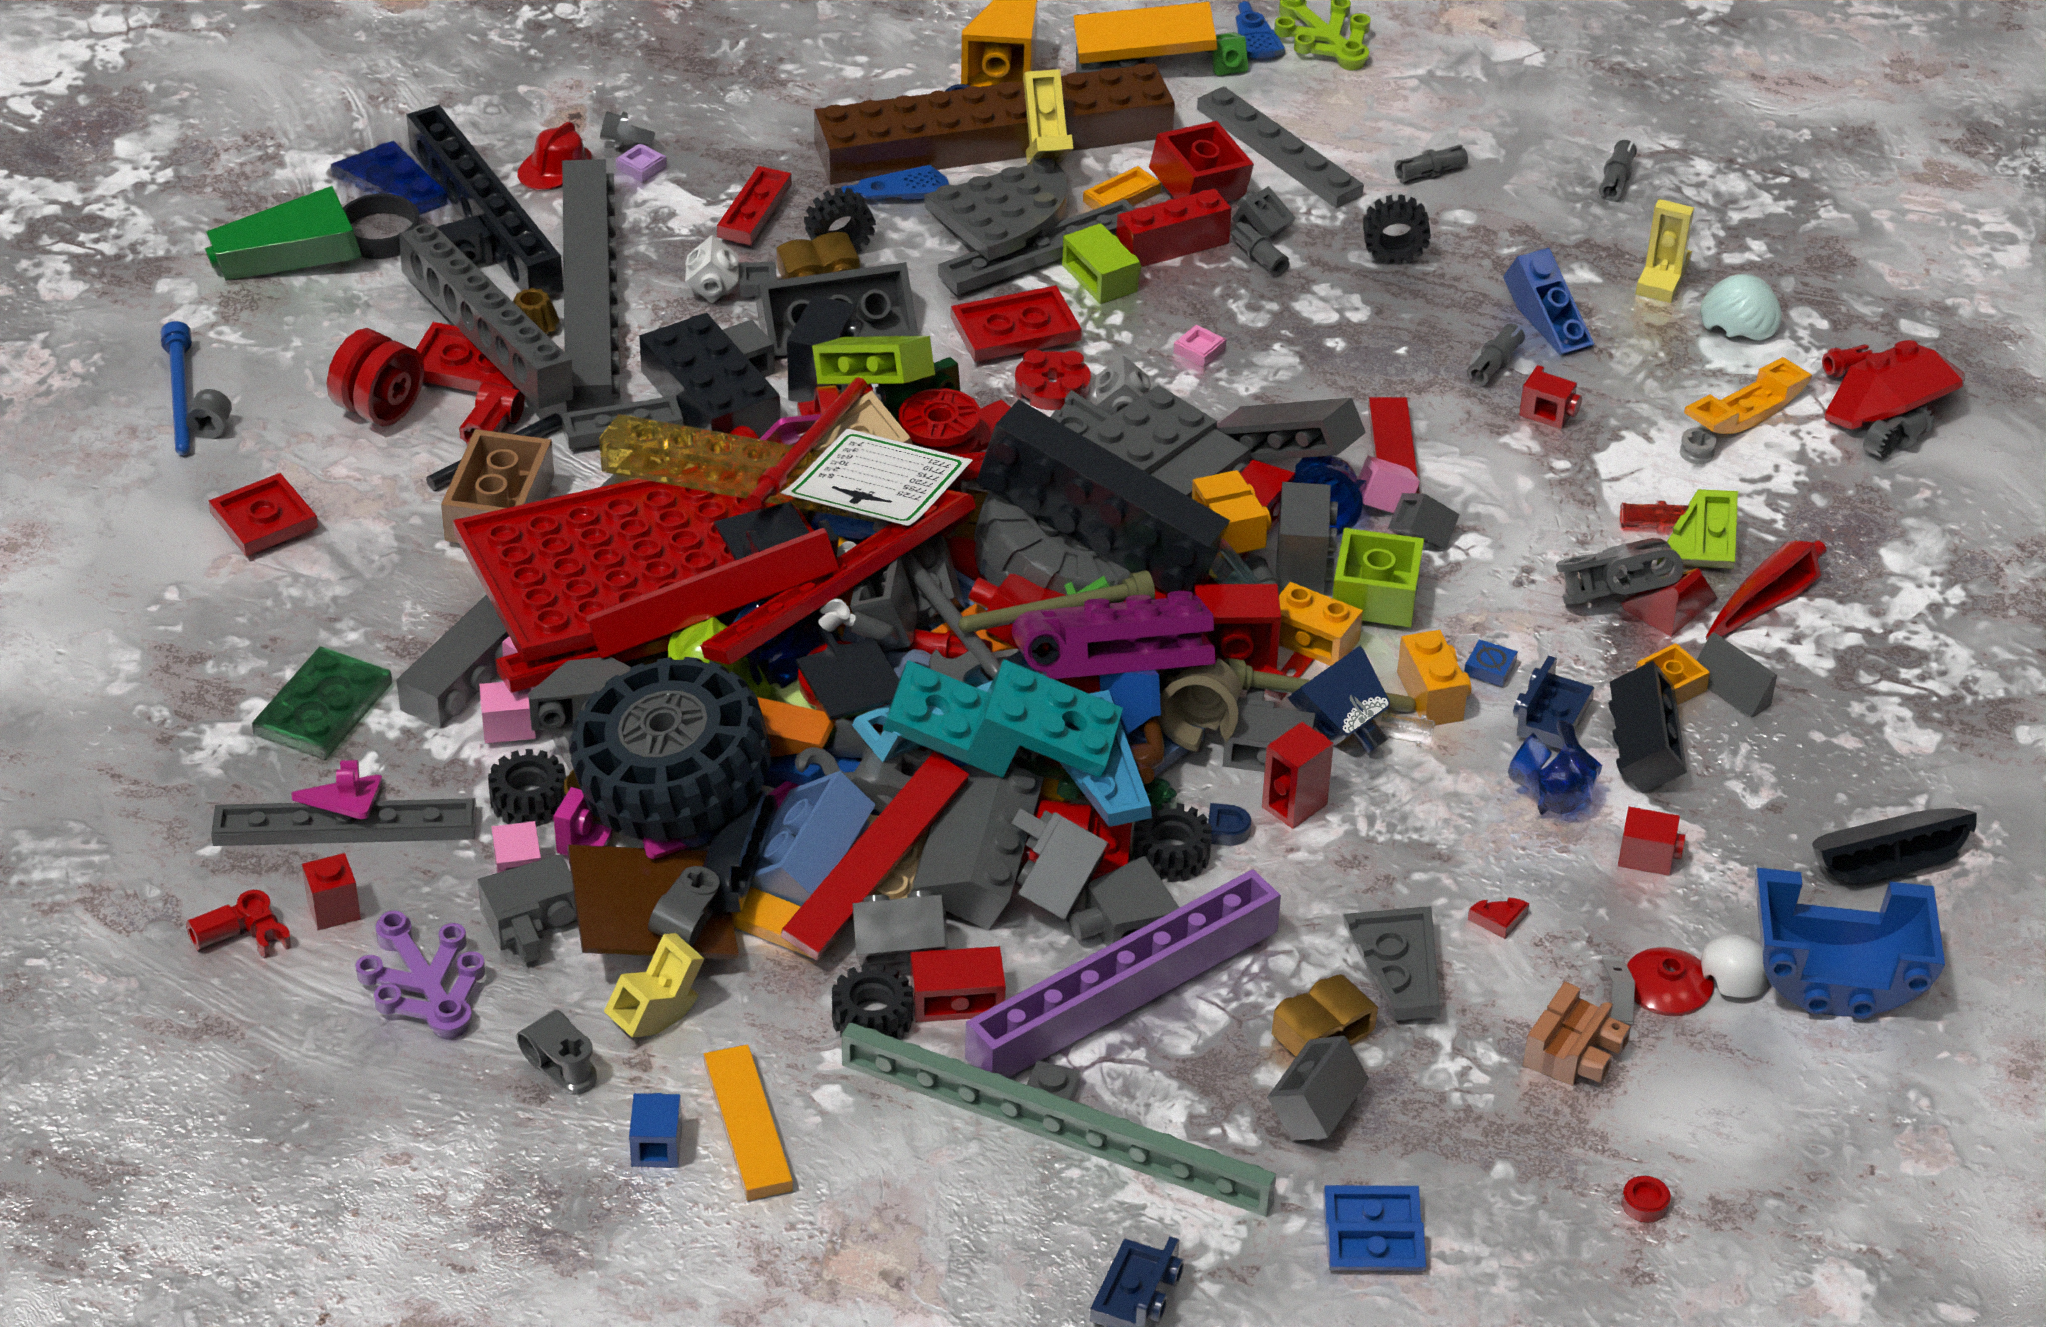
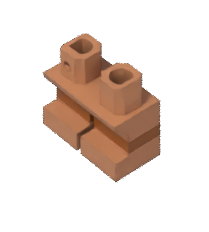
M1564 981L1548 1004L1547 1010H1544L1527 1035L1523 1066L1571 1086L1575 1084L1580 1075L1602 1083L1610 1070L1613 1055L1598 1049L1599 1046L1621 1054L1628 1044L1631 1026L1611 1017L1613 1003L1604 1002L1599 1007L1579 998L1581 988Z

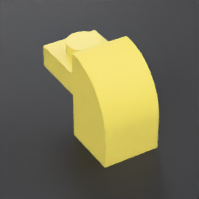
M676 933L663 934L646 972L620 975L604 1012L632 1038L660 1033L682 1019L697 1000L699 995L691 986L704 958Z

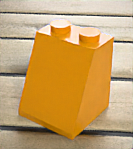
M993 0L962 30L961 84L981 87L1007 81L1019 82L1023 81L1024 72L1034 70L1037 37V0Z

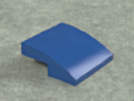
M1324 1186V1221L1329 1270H1426L1424 1223L1421 1222L1419 1186Z

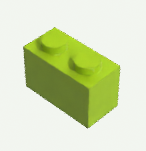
M1101 223L1063 236L1062 266L1099 304L1138 291L1139 275L1141 273V265L1136 255L1131 254L1120 243L1117 236L1112 235Z

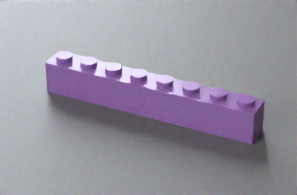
M1254 869L1240 875L966 1021L965 1059L972 1066L991 1073H998L1006 1078L1013 1076L1035 1064L1037 1060L1040 1061L1278 932L1281 894Z

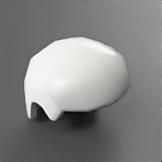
M1724 934L1715 938L1703 948L1701 956L1703 977L1707 979L1712 975L1717 981L1718 990L1721 994L1746 998L1758 996L1767 989L1768 978L1763 966L1761 945L1753 938L1740 934Z

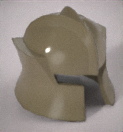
M1217 658L1216 664L1185 667L1176 676L1166 674L1165 689L1160 695L1161 716L1157 717L1164 734L1174 743L1185 749L1197 752L1204 733L1202 728L1217 730L1219 725L1221 735L1227 743L1238 723L1237 700L1243 687L1233 669L1220 658Z

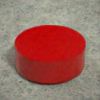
M1637 1176L1625 1184L1621 1204L1625 1213L1632 1219L1639 1222L1652 1223L1661 1220L1667 1214L1671 1194L1668 1187L1661 1180L1651 1176Z

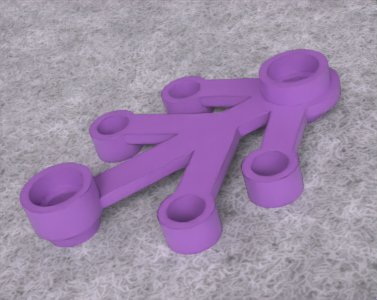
M400 911L385 912L375 927L378 945L386 951H397L409 972L383 967L381 958L375 955H365L356 962L358 981L364 985H381L374 991L375 1008L379 1013L385 1015L397 1013L425 1019L429 1028L437 1036L445 1039L459 1037L467 1030L472 1019L471 1007L466 1001L476 981L485 975L484 957L480 953L473 951L459 956L457 960L459 977L447 995L441 985L457 953L466 947L465 928L458 923H449L440 928V947L429 966L413 942L412 926L409 918ZM400 989L422 993L428 1001L402 997Z

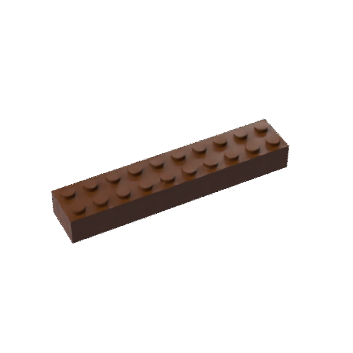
M1140 63L1135 66L1116 69L1104 68L1101 71L1086 73L1073 72L1061 76L1067 135H1072V151L1156 140L1158 133L1173 130L1175 102L1155 63ZM1007 81L981 87L969 86L959 90L933 91L929 94L914 96L902 95L892 99L865 100L861 103L830 105L825 108L814 109V144L830 185L860 181L861 179L931 165L936 170L1026 158V149L1030 146L1024 81Z

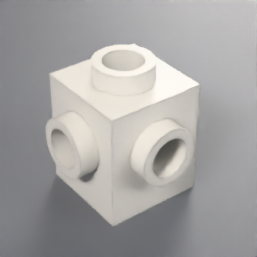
M711 235L687 255L685 283L695 294L702 295L713 304L723 294L728 295L736 288L739 282V255L714 235Z

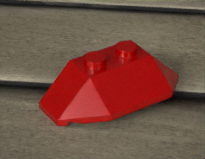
M1904 340L1897 342L1893 348L1884 352L1869 354L1865 360L1850 366L1825 412V420L1852 430L1863 426L1865 422L1883 420L1908 412L1962 388L1965 381V372L1935 350L1918 345L1916 341Z

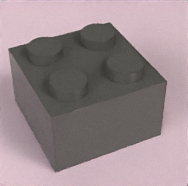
M1282 482L1276 576L1282 583V591L1289 582L1324 595L1325 582H1333L1334 558H1327V556H1333V553L1336 552L1337 528L1329 527V525L1336 526L1338 502L1330 501L1331 485Z

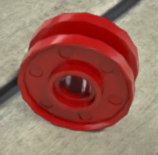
M943 388L917 392L906 399L899 409V424L910 436L915 446L947 454L977 452L981 446L980 407L974 398L961 391Z

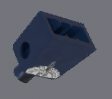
M1361 645L1287 697L1299 711L1315 713L1314 727L1332 741L1335 746L1351 734H1354L1368 754L1388 740L1374 718L1390 707V701Z

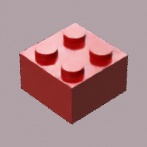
M1218 121L1158 133L1149 164L1150 170L1175 199L1215 188L1226 202L1241 199L1246 194L1254 163Z
M1195 584L1194 596H1198L1213 614L1214 631L1202 633L1215 647V660L1217 658L1223 661L1226 658L1244 660L1246 665L1252 666L1253 671L1262 672L1265 665L1277 669L1281 626L1278 584Z

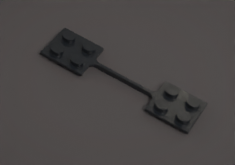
M791 501L714 521L717 531L735 561L744 558L743 544L750 543L747 539L746 531L756 530L761 542L799 537L810 533ZM818 610L810 613L809 616L826 642L827 648L822 652L797 658L796 664L828 719L832 720L892 703L900 679L876 640L869 638L851 644H839L835 641L830 631L820 626L819 619L822 617Z

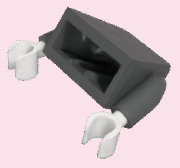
M851 541L842 543L838 547L837 557L855 547L856 544ZM898 557L854 585L850 605L853 614L850 613L846 603L840 599L831 600L820 609V612L825 615L819 619V624L827 631H833L843 623L848 626L850 632L863 636L865 639L874 638L882 652L896 650L908 653L910 651L908 646L913 643L918 613L901 557Z

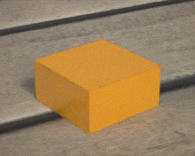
M1677 643L1637 661L1636 669L1651 661L1656 663L1674 685L1677 705L1707 691L1710 671Z

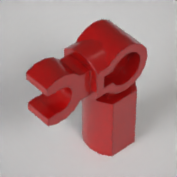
M252 889L245 891L237 898V905L230 907L228 904L186 921L189 938L197 951L240 934L241 929L248 931L252 937L256 938L257 951L264 958L270 956L268 942L271 940L280 941L285 949L291 948L290 931L282 923H277V917L271 909L270 898L261 890Z

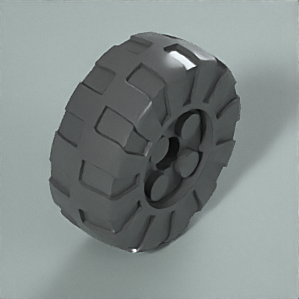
M989 491L975 529L974 542H976L974 557L980 574H984L988 582L999 587L1009 574H1017L1044 589L1049 588L1068 595L1064 585L1072 582L1077 591H1080L1102 576L1106 577L1111 586L1122 584V580L1129 578V574L1132 573L992 491Z

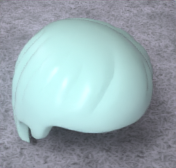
M1736 274L1723 279L1708 291L1700 305V314L1704 327L1711 330L1714 326H1720L1727 332L1726 336L1728 337L1742 335L1753 340H1765L1776 333L1782 321L1781 307L1772 288L1761 278L1749 274Z

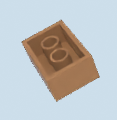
M475 429L441 503L445 541L459 543L454 535L453 520L544 500L554 478L552 439Z

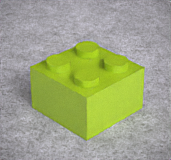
M1344 528L1332 598L1363 610L1362 621L1411 627L1419 584L1424 538Z

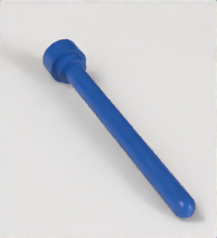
M172 321L161 328L160 336L161 346L170 357L175 451L177 454L185 456L191 450L190 429L186 423L189 411L185 353L192 345L191 329L187 324L180 321Z

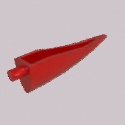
M1797 540L1785 542L1763 561L1729 598L1708 631L1706 640L1714 632L1721 637L1755 617L1799 595L1821 577L1818 559L1827 551L1824 543L1819 540L1814 542Z

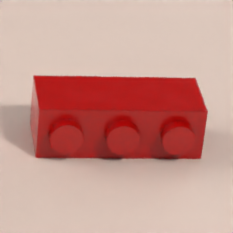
M1215 188L1203 190L1196 194L1169 199L1166 202L1117 214L1116 236L1131 254L1136 255L1141 267L1229 244L1232 208Z

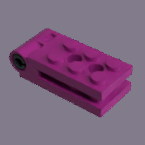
M1190 591L1170 592L1167 594V598L1151 600L1149 595H1132L1126 597V602L1110 603L1108 599L1097 598L1084 601V606L1027 611L1015 620L1012 627L1013 640L1027 663L1033 669L1042 671L1044 676L1052 679L1216 664L1215 647L1202 633L1214 631L1213 614L1198 596H1193V593Z

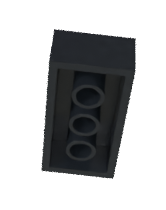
M707 312L639 335L641 372L662 397H676L684 423L710 453L712 447L718 442L727 441L730 433L737 426L749 427L760 439L776 421L781 419L780 394Z

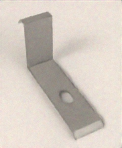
M1602 956V962L1612 980L1611 1003H1613L1611 1017L1624 1024H1634L1635 981L1624 961V956ZM1613 968H1620L1622 971H1616Z

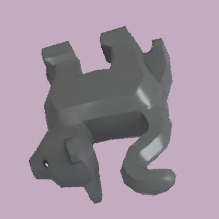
M854 715L847 719L837 718L835 721L837 731L833 742L826 746L825 750L813 747L801 751L795 759L797 771L803 773L810 764H816L823 769L825 776L841 771L834 757L861 758L862 761L854 772H841L876 804L874 808L882 813L933 752L940 754V752L930 748L925 751L914 749L882 762L852 726L855 718L860 715Z

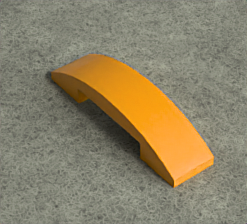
M1782 357L1760 368L1756 382L1721 400L1709 394L1686 406L1684 414L1715 433H1738L1760 424L1785 407L1811 381L1812 374Z

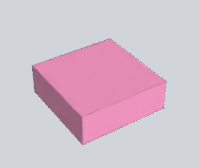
M1195 325L1174 342L1173 353L1201 367H1205L1226 350L1227 339Z

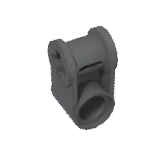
M692 866L682 871L669 891L663 894L657 902L649 920L648 930L661 937L663 934L676 933L693 947L713 914L710 903L720 885L719 877L716 873L702 866Z
M553 1010L516 1034L518 1046L528 1062L534 1067L539 1068L563 1092L581 1094L590 1090L597 1081L596 1068L590 1062L593 1054L592 1042L560 1010Z

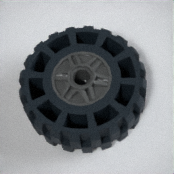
M671 657L657 659L655 663L647 665L642 663L633 666L629 672L621 676L615 675L606 681L605 687L599 692L595 691L587 699L585 709L580 710L574 722L573 732L569 739L571 763L589 810L610 829L618 833L622 830L624 835L637 840L650 838L655 842H670V839L680 837L685 840L697 837V833L711 829L713 831L725 824V820L732 815L737 816L747 807L748 800L751 797L755 798L764 783L763 777L767 775L771 763L769 752L771 743L759 701L754 691L749 689L747 682L732 671L729 673L728 669L712 661L709 664L704 663L699 658L685 657L684 660H673Z

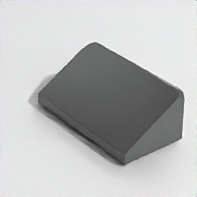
M1715 632L1712 633L1697 658V661L1710 671L1707 689L1748 717L1756 716L1771 706L1777 674Z

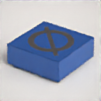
M1479 639L1465 663L1464 672L1469 677L1503 687L1516 663L1518 651Z

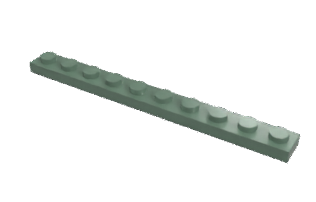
M849 1022L842 1033V1065L1264 1217H1267L1273 1206L1276 1173L1265 1170L1258 1165L1242 1162L1220 1154L1213 1149H1206L1180 1140L1173 1135L1161 1133L1135 1124L1128 1119L1118 1118L1101 1112L1083 1103L1070 1101L1048 1093L1041 1088L1022 1084L1008 1079L1001 1074L991 1073L966 1064L959 1059L949 1058L929 1051L917 1044L907 1043L881 1034L874 1029H867Z

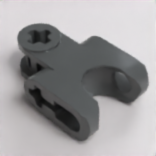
M1650 538L1605 549L1602 553L1575 556L1556 563L1557 571L1564 572L1568 591L1562 596L1565 604L1584 603L1611 594L1627 595L1669 586L1678 582L1683 574L1681 557L1661 538ZM1663 557L1659 565L1651 566L1653 560ZM1624 565L1623 567L1620 568V575L1615 576L1616 574L1619 573V566ZM1578 572H1579L1580 580H1581V584H1582L1581 587H1580V583H1579Z

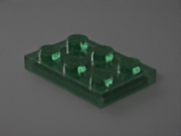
M319 646L252 722L253 735L326 761L392 684L391 671Z

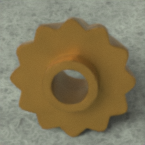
M534 288L529 290L523 289L522 292L516 293L513 302L546 335L548 332L556 330L555 325L560 320L548 293L543 292L542 289L536 290Z

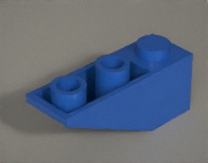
M1550 248L1517 256L1503 276L1517 309L1560 356L1593 347L1592 337Z

